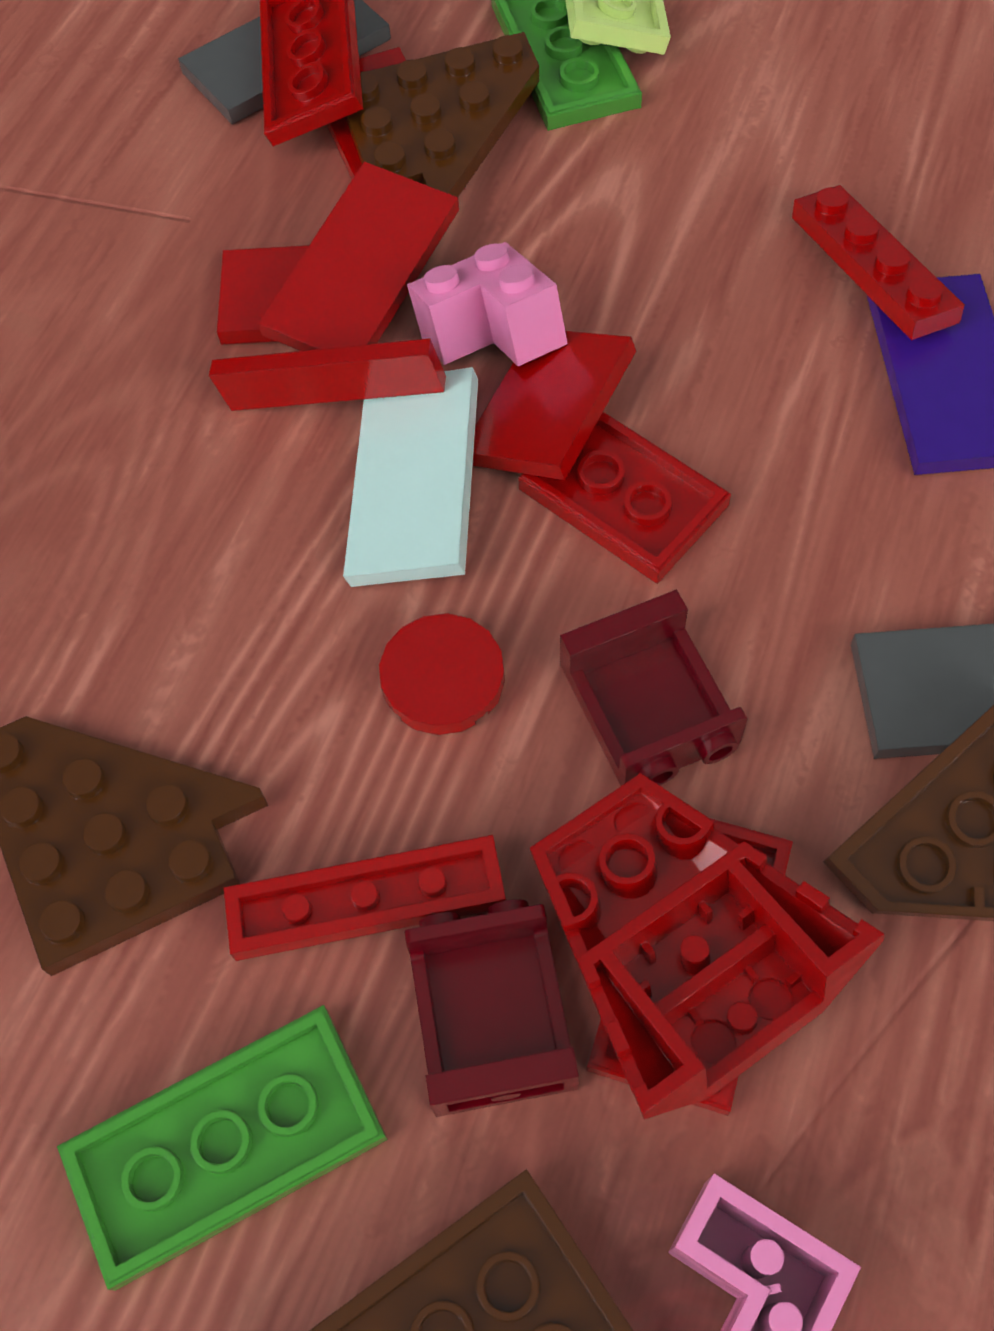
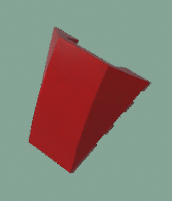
M642 773L530 847L533 860L644 1120L709 1099L822 1014L884 941L885 934L863 919L859 923L855 922L831 906L830 897L805 881L799 885L769 865L766 855L745 841L738 844L715 829L713 820Z

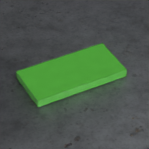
M491 0V7L504 35L524 32L538 61L539 83L531 95L547 131L641 108L642 92L619 47L607 44L588 45L579 39L570 37L565 0Z
M323 1005L58 1145L57 1148L107 1290L116 1291L388 1139L329 1012Z

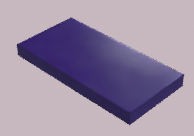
M981 274L937 277L965 304L959 324L914 340H910L867 295L914 475L994 468V315Z

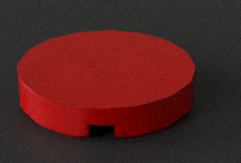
M449 613L423 616L403 626L386 644L379 663L381 690L390 709L392 708L393 712L400 716L401 721L412 729L435 735L463 732L476 725L475 720L483 717L487 711L489 714L499 703L505 683L502 651L490 631L471 618Z

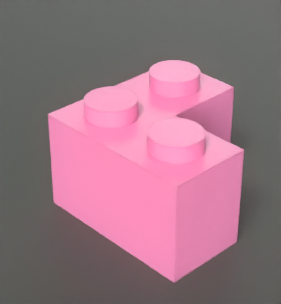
M506 242L485 245L479 248L474 256L453 265L434 267L426 272L423 278L407 284L422 339L431 338L438 358L444 365L494 343L517 366H520L568 344L556 283Z
M713 1174L704 1183L668 1251L670 1255L736 1298L720 1331H831L861 1269L853 1261L716 1174Z

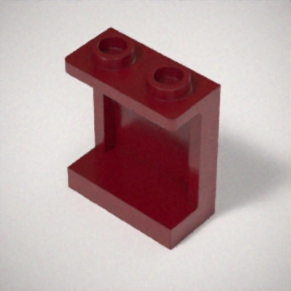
M677 589L560 635V665L621 786L640 773L661 786L673 779L682 767L702 760L704 764H712L727 758L738 749L748 720L741 707L730 710L686 631L685 625L688 608Z
M506 900L490 906L487 909L488 914L460 919V915L454 912L437 913L422 918L419 921V927L404 931L406 946L411 959L428 1075L425 1076L429 1103L436 1117L578 1090L579 1073L574 1048L570 1044L543 904L529 906L526 900Z

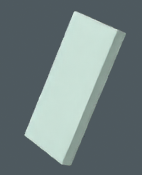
M473 367L444 371L446 375L445 390L441 393L364 399L343 577L351 587L465 575L478 394V377Z

